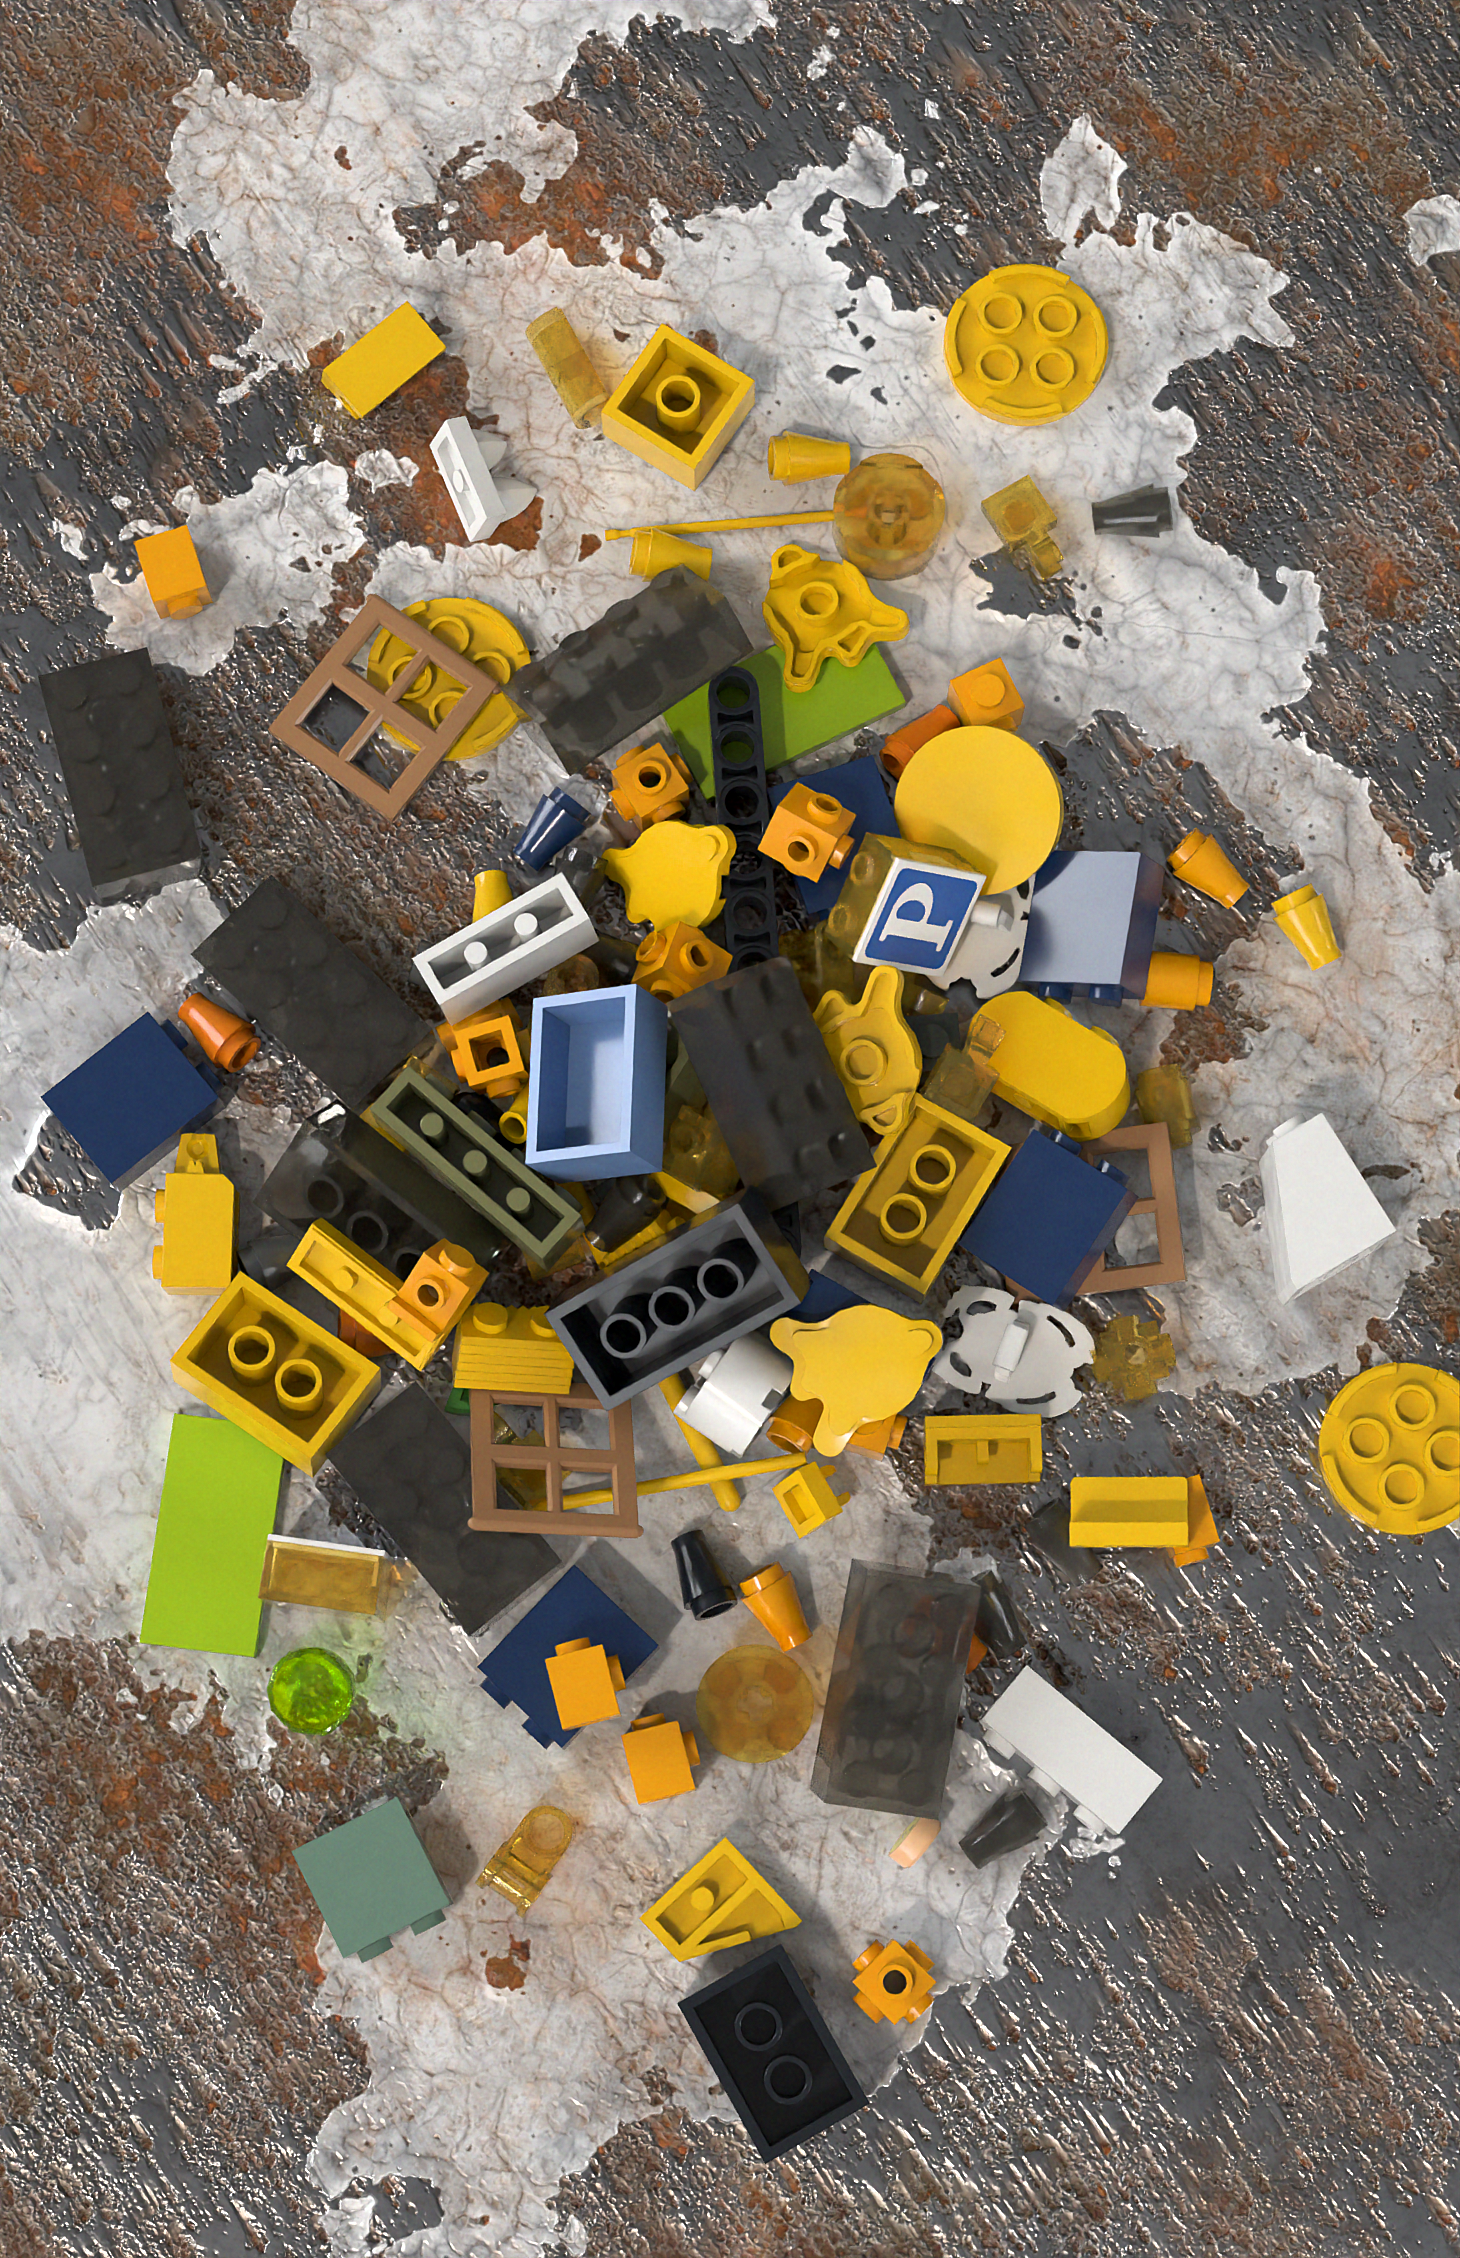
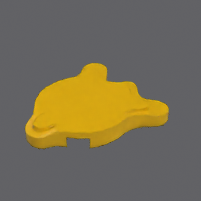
M794 544L784 545L773 553L771 557L772 574L769 579L770 588L765 601L762 602V612L765 627L771 639L786 655L783 677L788 690L795 693L810 690L816 682L822 661L827 657H836L845 667H855L862 661L872 643L878 641H898L905 638L909 633L910 621L908 614L902 609L886 605L878 600L871 592L864 575L855 565L843 559V565L833 561H823L820 559V554L807 552Z
M680 819L656 823L648 828L630 848L613 847L605 850L601 855V868L608 878L623 887L626 916L632 923L637 924L651 920L656 932L678 921L701 929L708 926L720 914L727 898L719 899L722 875H728L730 872V862L736 852L737 844L733 832L725 825H691Z
M880 965L870 974L862 1000L859 1003L852 1004L843 992L830 990L824 994L811 1016L804 1018L784 1016L779 1018L774 1024L772 1034L778 1045L793 1051L803 1061L807 1068L812 1088L819 1100L829 1110L837 1112L846 1118L867 1123L878 1134L891 1136L901 1132L908 1123L909 1104L919 1085L923 1067L922 1052L916 1035L906 1023L901 1010V997L904 987L903 973L894 966Z
M860 1303L850 1306L821 1321L806 1322L789 1316L781 1317L773 1323L770 1329V1339L774 1346L789 1355L794 1362V1371L790 1385L792 1396L800 1401L817 1398L823 1402L824 1410L815 1430L813 1443L816 1450L827 1457H834L841 1453L855 1430L863 1424L886 1419L903 1410L915 1398L922 1385L930 1360L940 1351L943 1345L942 1331L934 1321L929 1319H912L906 1315H900L889 1308L877 1306L875 1303Z

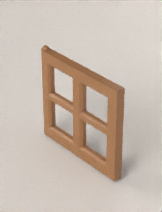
M375 593L369 594L366 597V605L268 728V732L394 823L493 694H499L502 687L500 682ZM379 625L417 651L386 693L348 667L349 663ZM430 661L468 688L436 730L398 703ZM332 685L370 711L339 753L301 727L302 723ZM383 721L421 748L389 790L351 763Z
M1160 1122L1112 1129L1099 1138L1077 1142L1084 1147L1078 1157L1094 1168V1156L1147 1148L1153 1197L1137 1199L1127 1216L1155 1212L1160 1261L1106 1268L1105 1252L1103 1251L1075 1296L1187 1282L1169 1123ZM1024 1142L1007 1144L1012 1148L1006 1163L995 1180V1187ZM1005 1275L1007 1293L1015 1297L1011 1305L1012 1309H1018L1021 1300L1031 1302L1043 1301Z
M571 1383L569 1394L469 1389L473 1517L468 1520L470 1528L475 1531L638 1538L643 1535L644 1529L638 1522L631 1398L608 1411L610 1450L560 1447L559 1407L605 1410L589 1384ZM493 1404L543 1406L544 1446L495 1444ZM495 1467L545 1470L547 1511L497 1509ZM562 1471L611 1473L613 1514L564 1512Z

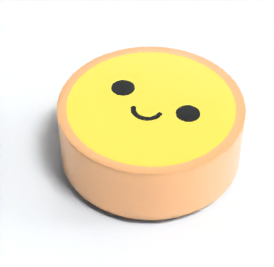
M924 1809L904 1830L891 1848L888 1856L904 1869L910 1868L934 1841L941 1830V1822Z

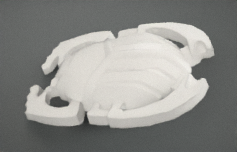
M1036 873L1028 879L1029 894L1027 899L1020 898L1017 886L1000 893L978 896L943 977L926 975L937 987L947 991L951 982H955L962 977L966 980H971L972 984L977 988L976 995L979 999H989L1002 995L1015 985L1019 978L1028 920H1021L1023 912L1027 914L1030 912ZM1015 949H1020L1021 951L1015 962L1004 973L997 977L991 975V973L995 972L998 968H1002L1010 960Z
M962 1285L959 1291L954 1292L952 1299L947 1300V1307L942 1310L944 1318L952 1317L955 1310L959 1307L958 1317L963 1325V1334L959 1339L948 1343L945 1350L942 1351L941 1347L940 1351L934 1356L936 1360L932 1371L948 1383L968 1393L979 1394L982 1381L991 1384L985 1393V1397L1001 1404L1003 1408L1014 1413L1041 1414V1417L1052 1418L1066 1413L1073 1408L1082 1397L1081 1391L1075 1390V1385L1070 1378L1073 1375V1368L1080 1367L1083 1363L1094 1364L1096 1356L1093 1338L1086 1326L1069 1313L1062 1312L1049 1304H1037L1021 1300L1018 1312H1015L1014 1310H1009L1015 1299L1009 1293L995 1288ZM977 1301H990L997 1305L995 1311L985 1314L978 1313L972 1316L967 1313L968 1307ZM1051 1315L1060 1321L1072 1334L1075 1342L1073 1347H1069L1064 1335L1052 1322L1047 1320V1316ZM951 1352L959 1353L961 1359L967 1362L972 1370L970 1377L961 1375L954 1370L950 1363ZM1053 1391L1056 1395L1054 1399L1046 1403L1033 1405L1019 1404L1016 1401L1017 1398L1042 1397Z

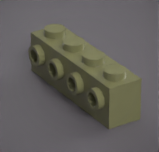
M408 1066L369 1108L376 1123L548 1272L586 1230L582 1215L579 1214L583 1206L560 1185L557 1184L552 1190L536 1176L538 1171L525 1164L526 1155L519 1149L514 1147L509 1153L493 1139L497 1132L479 1114L471 1110L466 1116L450 1101L455 1096L441 1081L430 1073L423 1079Z

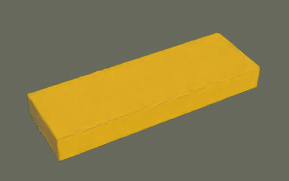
M322 1217L311 1224L286 1265L419 1371H422L431 1363L453 1329L452 1327L431 1343L386 1308L405 1282Z

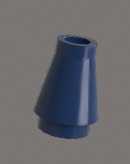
M556 786L548 797L545 794L542 795L519 843L512 851L539 872L547 861L587 829L583 824L590 817L591 813Z

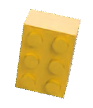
M915 1091L909 1104V1120L907 1125L898 1134L885 1135L826 1232L823 1247L922 1304L1006 1163L1012 1147Z
M239 1271L169 1360L174 1382L312 1478L381 1389V1369L379 1366L241 1271Z

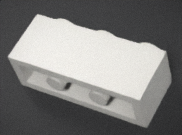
M561 872L412 959L448 1022L453 1026L598 942L599 939L590 918Z
M1027 1665L1022 1668L979 1721L988 1729L982 1738L992 1748L1008 1760L1014 1753L1018 1754L1033 1767L1027 1776L1053 1798H1055L1059 1791L1068 1796L1078 1805L1072 1814L1098 1836L1105 1829L1113 1835L1119 1834L1163 1780Z

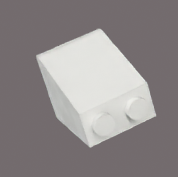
M1301 1113L1273 1130L1274 1135L1266 1141L1269 1148L1259 1161L1276 1294L1283 1306L1378 1250L1397 1231L1323 1113L1308 1121Z

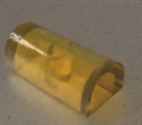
M556 306L531 322L525 330V335L577 429L591 428L602 422L601 411L610 399V396L562 309H558Z

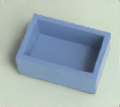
M637 984L533 998L526 1165L558 1184L662 1172L668 1006Z

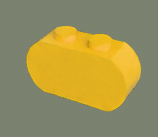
M1015 991L999 995L985 1003L973 1017L968 1030L967 1043L975 1076L981 1086L1052 1130H1058L1075 1142L1099 1138L1110 1132L1121 1122L1130 1102V1085L1122 1051L1116 1039L1108 1032L1097 1026H1092L1090 1029L1074 1021L1071 1013L1059 1002L1051 998L1041 1001L1027 991Z

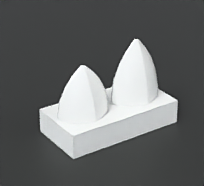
M466 416L446 420L429 445L470 542L490 538L501 522L509 520L525 510L537 493V488L522 481L505 477H491L489 469L499 462L507 447V442L489 432L471 429Z

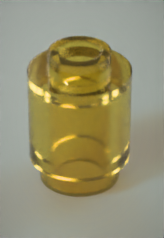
M1179 1064L1163 1065L1138 1073L1136 1075L1138 1087L1134 1089V1094L1142 1125L1168 1122L1172 1150L1192 1145V1135L1200 1132L1202 1128L1189 1077L1182 1075Z

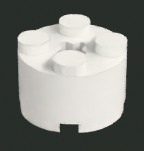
M752 1330L709 1355L698 1372L700 1376L694 1386H690L673 1413L727 1452L741 1459L763 1429V1425L772 1412L776 1410L790 1389L794 1362L789 1355L774 1346L772 1341L756 1330Z

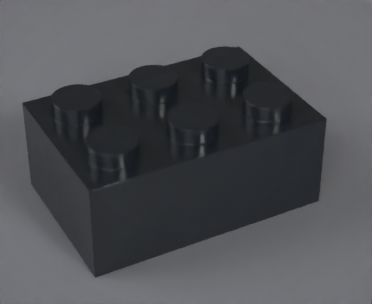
M781 1943L677 2003L765 2164L870 2104Z

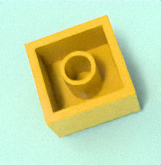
M662 323L602 409L603 435L695 492L755 405V380Z

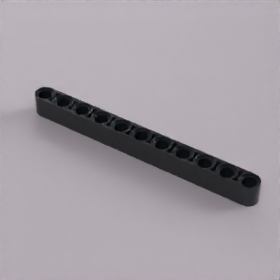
M729 666L722 668L714 674L709 682L707 709L716 825H725L733 832L737 844L735 853L743 850L751 851L757 855L761 862L760 867L756 871L748 874L736 871L730 864L729 874L722 875L721 896L722 899L727 898L722 908L725 950L733 955L727 971L732 1043L733 1050L735 1051L733 1057L743 1189L752 1184L755 1190H757L763 1184L773 1183L785 1191L787 1197L785 1205L780 1209L768 1211L800 1260L802 1246L787 1050L785 1047L777 1044L773 1034L766 1040L754 1041L748 1038L742 1029L744 1021L753 1016H763L774 1027L777 1020L784 1017L772 857L757 850L769 826L759 688L756 679L749 671L742 667ZM735 687L745 692L748 701L741 707L728 708L722 705L717 696L725 688ZM734 741L743 742L752 750V756L745 762L732 763L723 756V747ZM746 796L755 803L757 809L750 817L736 818L727 811L725 805L733 797ZM743 906H755L763 912L765 921L758 928L745 929L735 921V912ZM751 960L759 961L767 967L770 976L762 984L750 985L739 977V967ZM755 1072H768L777 1080L778 1089L771 1096L757 1097L747 1088L746 1081L748 1077ZM762 1127L772 1128L780 1134L783 1144L774 1153H761L751 1144L750 1137L752 1133Z

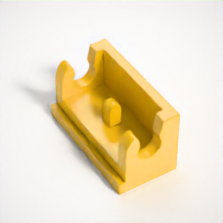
M406 301L323 369L321 382L356 420L359 418L364 419L392 393L446 351L447 347L410 303Z
M1041 1414L925 1416L923 1421L925 1486L1040 1483V1473H1042Z

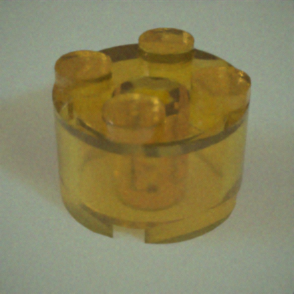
M882 453L862 460L860 465L842 478L834 495L832 536L842 562L845 559L855 565L865 577L880 581L900 580L923 572L937 552L941 541L945 516L943 490L937 480H934L923 469V465L909 456L896 453ZM882 513H893L894 522H883Z
M750 1644L727 1651L710 1665L698 1687L696 1711L703 1735L719 1754L739 1764L759 1766L781 1760L799 1746L807 1734L812 1721L814 1697L807 1675L790 1656L771 1646ZM759 1690L761 1699L771 1700L772 1709L763 1711L761 1721H750L748 1712L738 1710V1702L746 1701L748 1691Z

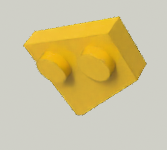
M726 1837L639 1918L679 1962L797 1927L802 1922L800 1917Z

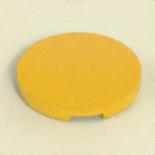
M1008 265L989 271V275L971 285L959 299L957 298L951 308L945 326L943 340L944 362L948 376L956 391L976 411L992 420L1008 425L1037 426L1057 421L1071 414L1094 392L1103 374L1107 359V326L1100 307L1097 308L1088 294L1070 280L1071 276L1043 265Z
M466 597V599L440 598L426 602L421 600L401 610L406 616L500 682L502 687L499 694H493L442 761H460L474 758L499 746L520 725L532 697V662L525 640L519 630L496 608ZM383 627L370 649L366 680L386 693L417 651ZM430 661L398 703L436 730L468 688ZM384 721L382 722L381 727L396 743L417 755L421 750L419 746Z
M971 725L943 732L925 743L913 755L899 779L894 800V817L908 855L939 861L950 868L986 875V880L978 895L983 896L1012 889L1025 882L1042 867L1050 854L1054 852L1059 841L1064 819V802L1061 786L1053 767H1050L1041 753L1023 739L1021 735L1001 727Z
M1393 1362L1364 1371L1338 1392L1329 1404L1320 1426L1318 1459L1329 1491L1350 1516L1372 1529L1393 1535H1418L1432 1532L1452 1523L1460 1517L1459 1380L1441 1369L1437 1370L1414 1363Z

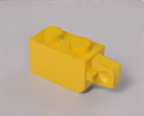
M181 1134L174 1173H166L165 1189L156 1190L155 1221L156 1223H164L163 1245H155L153 1249L152 1271L153 1278L161 1280V1287L168 1295L221 1296L238 1274L236 1251H239L241 1195L228 1178L222 1174L218 1138L214 1134Z

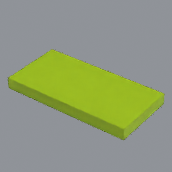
M875 642L870 645L862 661L855 667H845L836 657L825 658L822 661L814 686L802 693H795L787 689L783 677L786 655L777 645L733 665L749 671L758 684L765 776L906 706V701ZM713 676L657 702V709L707 804L714 801L707 709L709 682ZM735 687L725 688L717 696L722 705L728 708L741 707L748 701L745 692ZM734 741L723 747L722 754L732 763H742L752 756V750L743 742Z
M174 1413L139 1640L141 1644L249 1658L257 1657L273 1544L267 1538L268 1534H275L285 1459L230 1420Z

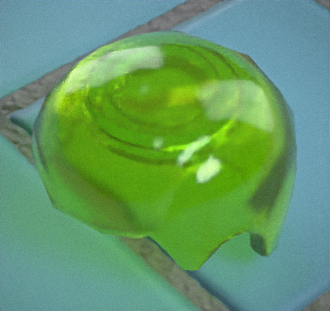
M304 1646L289 1651L273 1666L266 1688L271 1711L291 1732L320 1735L322 1737L332 1733L348 1719L357 1696L354 1673L346 1661L335 1652L322 1647Z

